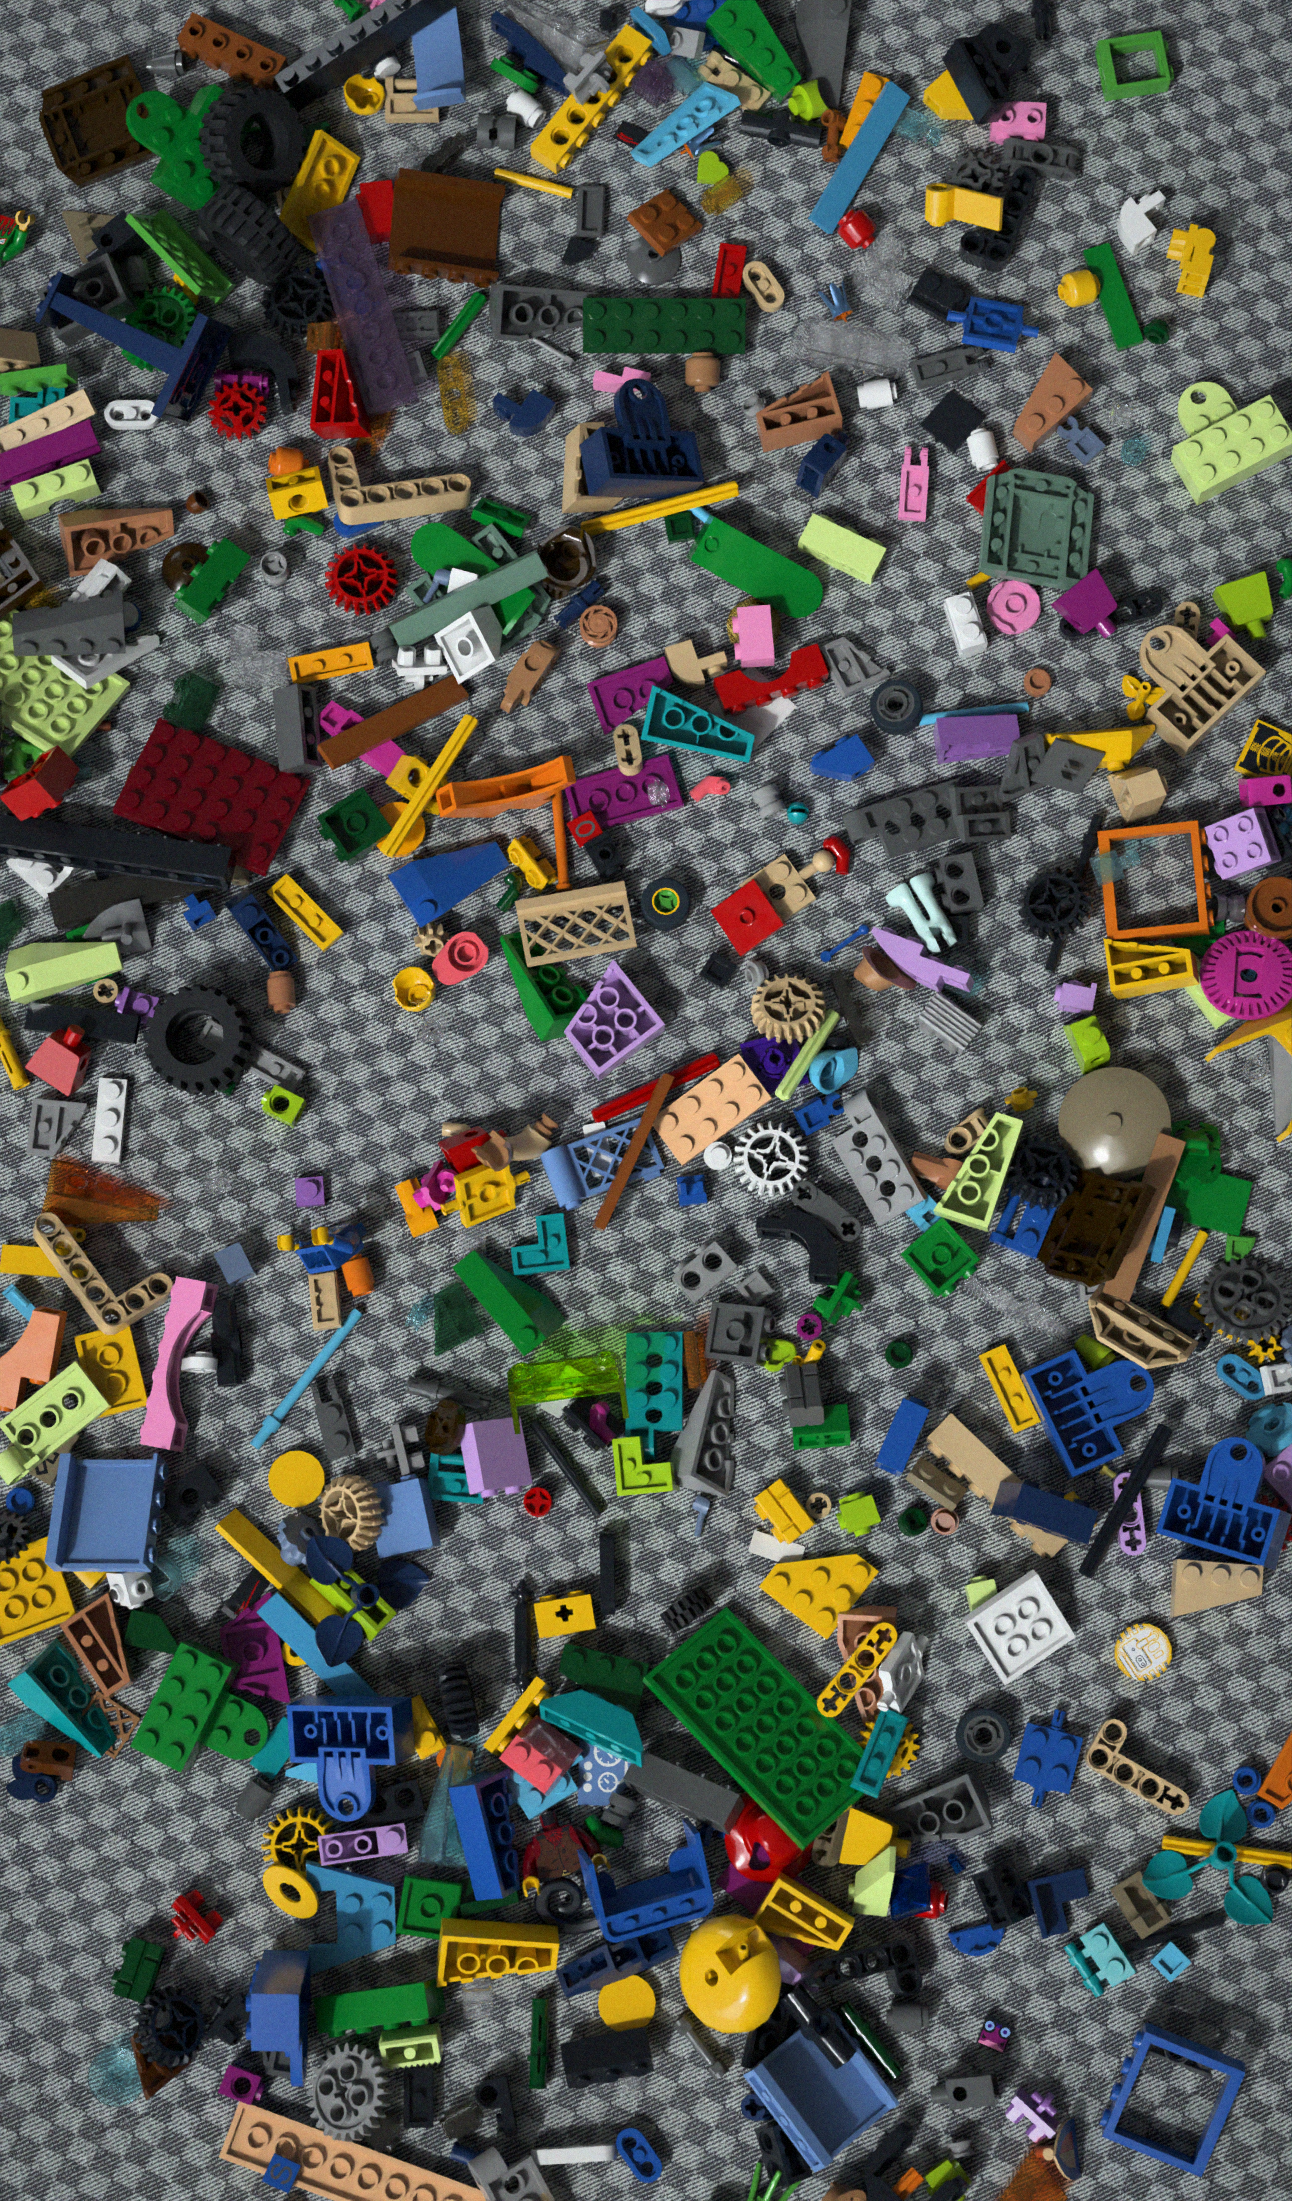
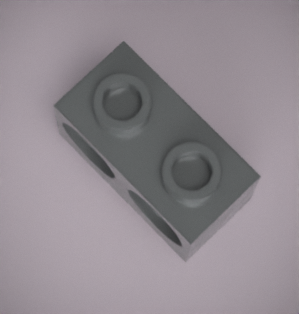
M972 851L939 858L938 867L934 868V874L937 884L942 883L944 894H940L943 910H948L949 916L982 911L984 902ZM956 866L961 869L962 875L960 877H952L948 874L947 869ZM957 893H964L969 901L965 904H959L954 900L953 896Z

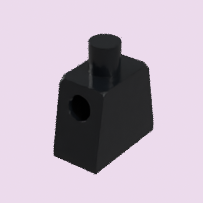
M123 210L92 235L91 239L96 248L86 254L85 258L90 262L108 253L121 265L125 258L138 256L151 247L125 220L128 214Z

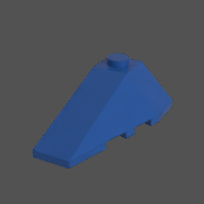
M491 841L450 853L436 854V856L425 859L411 860L387 876L413 920L421 928L447 912L510 864L497 842Z

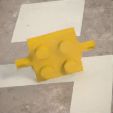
M484 1164L453 1176L456 1188L455 1199L441 1204V1211L446 1216L459 1210L461 1223L466 1228L516 1208L514 1198L516 1186L530 1182V1175L525 1170L512 1176L509 1165L501 1171H494Z

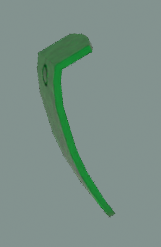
M711 514L699 531L686 557L730 584L793 618H803L814 613L820 606L823 597L821 582L811 571Z
M432 522L423 525L415 532L411 540L413 559L433 577L436 570L440 568L448 571L455 568L478 574L482 577L501 567L451 527L443 523ZM526 587L490 605L504 635L510 632L537 595Z

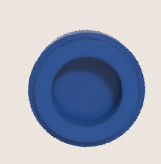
M25 1487L12 1489L6 1497L8 1510L11 1513L17 1512L19 1516L31 1513L36 1504L35 1495Z

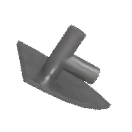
M140 898L126 900L108 907L89 924L82 936L89 942L118 943L120 953L152 949Z

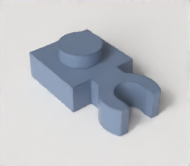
M1070 416L1067 419V423L1072 429L1067 431L1059 425L1057 433L1061 438L1070 440L1066 448L1086 466L1105 449L1106 445L1088 427L1080 431L1077 420Z

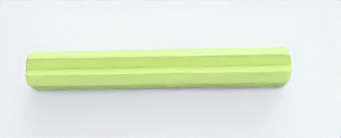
M833 1009L825 1011V1020L820 1023L819 1031L813 1030L812 1038H808L775 1091V1095L781 1100L787 1101V1099H790L839 1021V1013Z

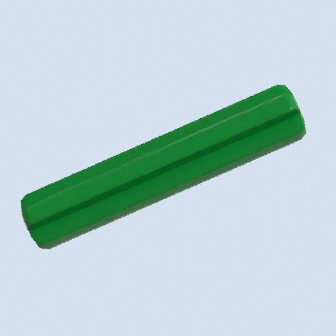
M476 291L430 351V354L436 360L442 361L486 303V297L480 292Z

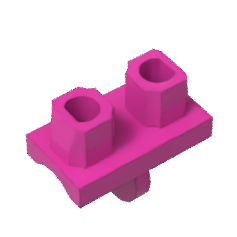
M442 1160L434 1162L429 1173L423 1175L421 1188L415 1190L413 1198L420 1208L431 1205L437 1211L441 1209L440 1205L446 1202L449 1194L456 1191L453 1176L458 1174L454 1170L444 1169V1162Z

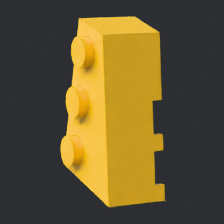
M1104 939L1110 989L1117 1000L1200 984L1196 957L1190 949L1160 945L1149 946L1136 942L1126 943Z

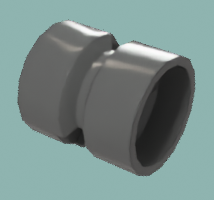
M479 113L477 148L493 149L495 145H498L500 150L515 151L518 128L517 115L502 114L500 118H497L495 114ZM492 128H498L497 135L492 134Z

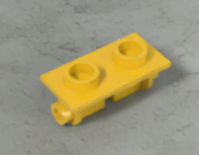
M523 835L519 839H513L506 851L509 854L510 860L520 868L529 885L534 887L539 894L542 893L547 883L551 885L557 881L556 870H554L546 858L539 862L535 860L542 853L531 838H526Z

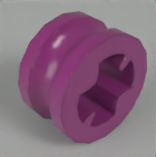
M805 1314L800 1317L796 1326L798 1335L808 1341L816 1339L822 1329L820 1319L813 1314ZM805 1320H811L810 1323L813 1321L816 1323L817 1327L813 1330L814 1334L808 1335V1331L804 1333L801 1330L805 1325Z

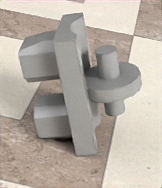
M601 51L596 55L586 52L579 63L582 68L579 75L569 72L563 79L566 88L573 94L575 101L580 105H583L591 95L594 96L598 90L604 94L610 90L607 80L611 77L610 73L613 70L606 61V54Z
M399 1424L392 1425L391 1430L395 1449H392L390 1439L383 1440L384 1451L376 1454L377 1460L386 1459L387 1467L390 1469L396 1467L394 1457L398 1456L402 1476L412 1475L411 1472L426 1467L422 1451L407 1455L405 1447L406 1444L420 1441L417 1427H401Z

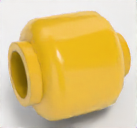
M1086 269L1066 273L1061 279V284L1058 286L1059 298L1072 308L1092 304L1100 293L1099 279L1095 274Z

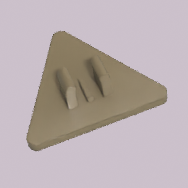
M65 210L62 212L63 219L82 263L86 264L88 261L85 255L96 248L91 239L92 235L115 216Z

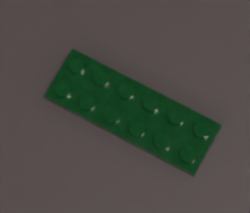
M583 298V353L692 354L706 352L714 354H745L746 299Z

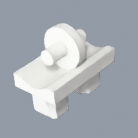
M436 644L424 646V657H416V649L413 646H400L397 658H392V667L396 668L397 675L405 676V682H414L416 690H422L424 682L433 681V675L447 674V666L442 660L441 649Z

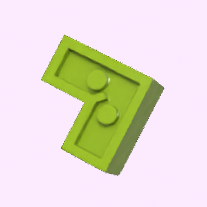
M642 1436L612 1439L617 1496L680 1490L679 1484L675 1485L673 1462L645 1465Z

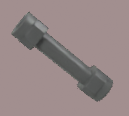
M687 2013L673 2023L679 2034L686 2036L708 2065L707 2071L715 2081L729 2071L723 2060L716 2058L694 2029L695 2024Z

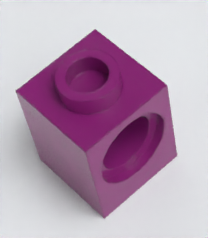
M230 2063L218 2093L252 2105L255 2099L260 2101L266 2087V2084L262 2083L264 2075ZM239 2077H246L250 2080L251 2089L248 2093H242L237 2089L236 2082Z

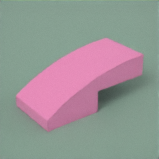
M629 367L624 368L622 376L596 370L593 378V389L616 393L617 389L630 379H644L651 383V373Z

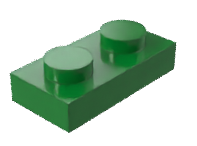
M481 497L473 509L471 519L479 521L485 526L492 523L495 528L504 531L506 534L522 538L530 526L532 516Z

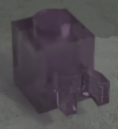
M648 60L632 78V91L657 110L662 103L666 104L674 94V79L663 71V66L657 61L651 62Z

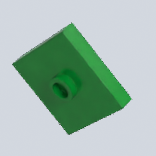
M405 1874L396 1933L439 1940L442 1918L457 1919L463 1884L461 1882Z

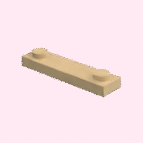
M86 388L1 428L0 454L68 428L96 414L97 410Z

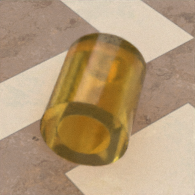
M726 175L701 194L702 201L700 204L707 214L718 216L742 198L743 193L736 181L731 176Z

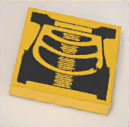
M1257 719L1233 770L1249 777L1287 774L1292 777V734ZM1274 785L1273 788L1279 790L1278 785Z

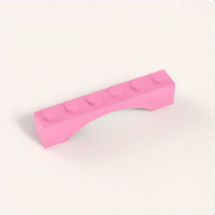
M176 1276L175 1283L171 1288L172 1299L170 1308L165 1316L163 1339L159 1343L158 1363L152 1375V1390L146 1402L147 1413L145 1422L140 1429V1444L183 1452L189 1424L183 1413L180 1400L179 1377L181 1363L192 1336L201 1324L213 1314L219 1285Z

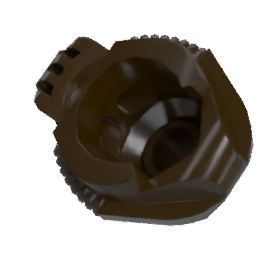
M573 525L559 527L538 546L537 553L549 575L544 578L542 587L551 597L560 600L567 596L572 588L576 586L581 587L587 581H590L596 572L595 570H597L598 562L595 542L592 536L581 528Z

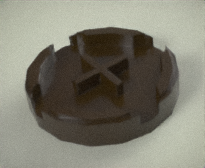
M446 1398L437 1403L436 1406L439 1407L436 1412H431L425 1427L426 1444L430 1445L429 1451L441 1456H447L457 1448L462 1439L466 1422L465 1410L462 1404Z

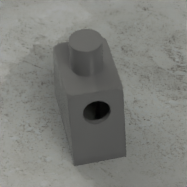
M996 2070L949 2076L945 2080L946 2085L930 2087L932 2103H948L950 2110L994 2106L1000 2101ZM957 2088H965L967 2096H960Z

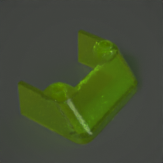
M611 1350L601 1351L593 1355L531 1364L524 1362L516 1363L507 1371L508 1392L515 1434H521L518 1406L619 1391L623 1419L629 1418L621 1357Z

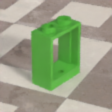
M1161 30L1097 41L1095 56L1105 102L1168 92L1170 82L1174 80L1172 65L1167 63L1166 56L1169 55L1168 42L1162 39ZM1153 50L1158 75L1157 79L1117 85L1112 56Z

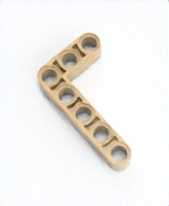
M337 446L331 449L328 454V476L338 515L344 524L358 525L465 509L470 504L471 480L464 474L456 473L361 487L351 450L343 446Z
M51 1212L42 1213L37 1217L33 1228L35 1241L99 1330L104 1334L115 1335L168 1300L172 1288V1280L164 1273H155L116 1297L61 1220ZM49 1225L54 1231L45 1233L40 1229V1226ZM59 1247L67 1248L70 1254L62 1256L57 1253L56 1249ZM80 1269L85 1272L86 1277L77 1278L73 1275L72 1271ZM160 1285L164 1288L165 1292L162 1294L156 1293L152 1290L151 1286ZM97 1292L103 1299L95 1301L88 1294ZM138 1300L142 1307L133 1308L129 1305L128 1301ZM108 1314L115 1315L119 1322L109 1323L105 1316Z

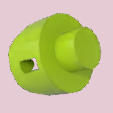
M811 80L795 86L792 97L788 100L791 113L799 115L804 121L820 117L826 110H829L820 96L818 80Z

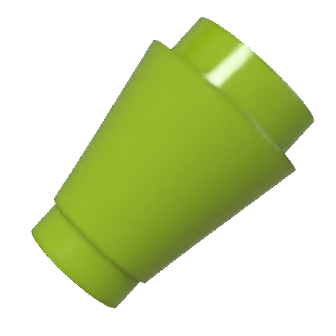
M1083 1334L1074 1345L1094 1372L1114 1363L1117 1359L1112 1349L1088 1337L1086 1334Z

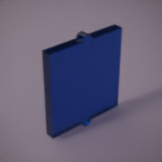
M923 1862L895 1871L890 1895L891 1920L897 1921L931 1911L930 1889L932 1884H930L929 1863Z

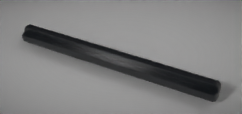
M1163 1424L1157 1425L1079 1568V1573L1085 1577L1093 1578L1171 1436L1172 1430Z

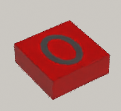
M591 810L566 823L579 848L586 842L603 834Z

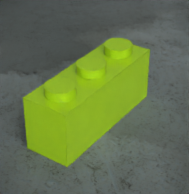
M351 1568L343 1572L346 1577L357 1583H366ZM339 1577L333 1584L327 1586L316 1582L313 1578L310 1580L309 1583L343 1616L355 1607L356 1604L351 1599L352 1586L342 1581ZM379 1596L378 1602L371 1607L363 1606L362 1610L356 1612L348 1621L359 1623L362 1627L363 1635L371 1642L391 1622L397 1612Z

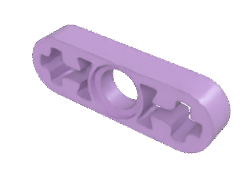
M1121 1472L1113 1478L1112 1492L1114 1504L1122 1489L1118 1488V1484L1123 1482L1124 1477H1127L1128 1480L1131 1473ZM1140 1492L1132 1505L1137 1511L1136 1518L1131 1522L1123 1521L1117 1532L1119 1547L1124 1553L1129 1555H1138L1146 1547ZM1139 1525V1530L1133 1529V1536L1140 1540V1544H1136L1135 1550H1131L1130 1546L1125 1545V1541L1130 1539L1129 1530L1123 1531L1122 1527Z

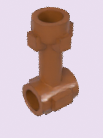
M830 109L826 110L821 116L822 124L828 127L827 145L823 146L822 156L823 161L835 163L839 161L842 149L837 146L838 132L844 130L847 119L839 111Z

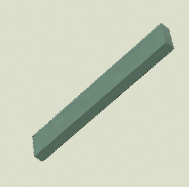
M534 550L388 623V626L399 647L409 646L444 629L468 612L492 605L549 575L537 551Z

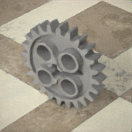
M351 2043L336 2045L335 2050L326 2051L327 2058L319 2057L320 2068H312L316 2078L308 2079V2082L314 2085L312 2090L306 2091V2094L313 2096V2100L307 2106L315 2108L310 2117L319 2119L316 2127L324 2128L323 2134L325 2136H332L333 2140L345 2142L362 2140L363 2135H372L371 2127H380L377 2120L378 2117L386 2118L382 2108L383 2106H390V2103L385 2100V2096L392 2094L391 2090L385 2089V2085L391 2081V2078H384L383 2076L388 2067L379 2066L382 2058L374 2056L375 2050L366 2049L365 2045Z

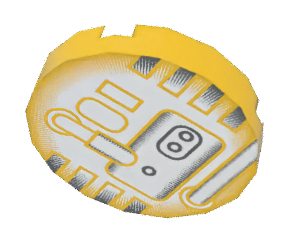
M1135 1624L1126 1628L1118 1636L1115 1644L1114 1658L1118 1668L1127 1677L1137 1681H1149L1161 1676L1167 1670L1172 1659V1647L1168 1637L1160 1628L1151 1624Z

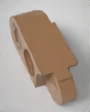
M539 640L530 646L527 653L523 652L506 678L507 686L504 690L506 695L500 708L511 714L519 703L527 707L556 664L562 649L550 641Z

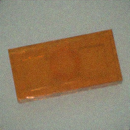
M696 1331L683 1332L685 1345L683 1365L687 1370L689 1389L702 1390L708 1379L707 1361L704 1358V1334Z

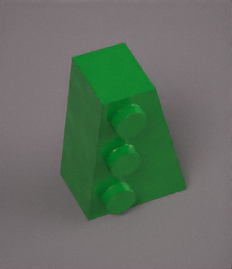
M226 537L220 542L214 540L206 551L209 555L208 559L204 564L200 561L190 573L194 577L188 586L183 583L174 595L178 600L173 606L199 625L208 619L213 608L223 598L224 593L251 558L250 555Z

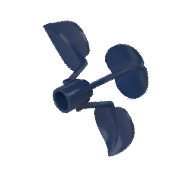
M312 1536L306 1548V1565L309 1574L316 1582L326 1586L333 1584L339 1577L342 1581L352 1586L351 1599L356 1604L353 1609L345 1614L343 1619L338 1615H329L322 1619L316 1628V1645L326 1665L335 1667L344 1663L359 1648L363 1638V1631L359 1623L348 1621L351 1616L361 1611L363 1606L371 1607L378 1602L379 1593L380 1597L390 1607H406L417 1598L421 1590L429 1582V1577L418 1567L410 1563L394 1560L386 1562L378 1569L377 1579L380 1584L374 1586L368 1583H357L343 1574V1572L350 1569L353 1562V1552L350 1546L344 1540L337 1537Z

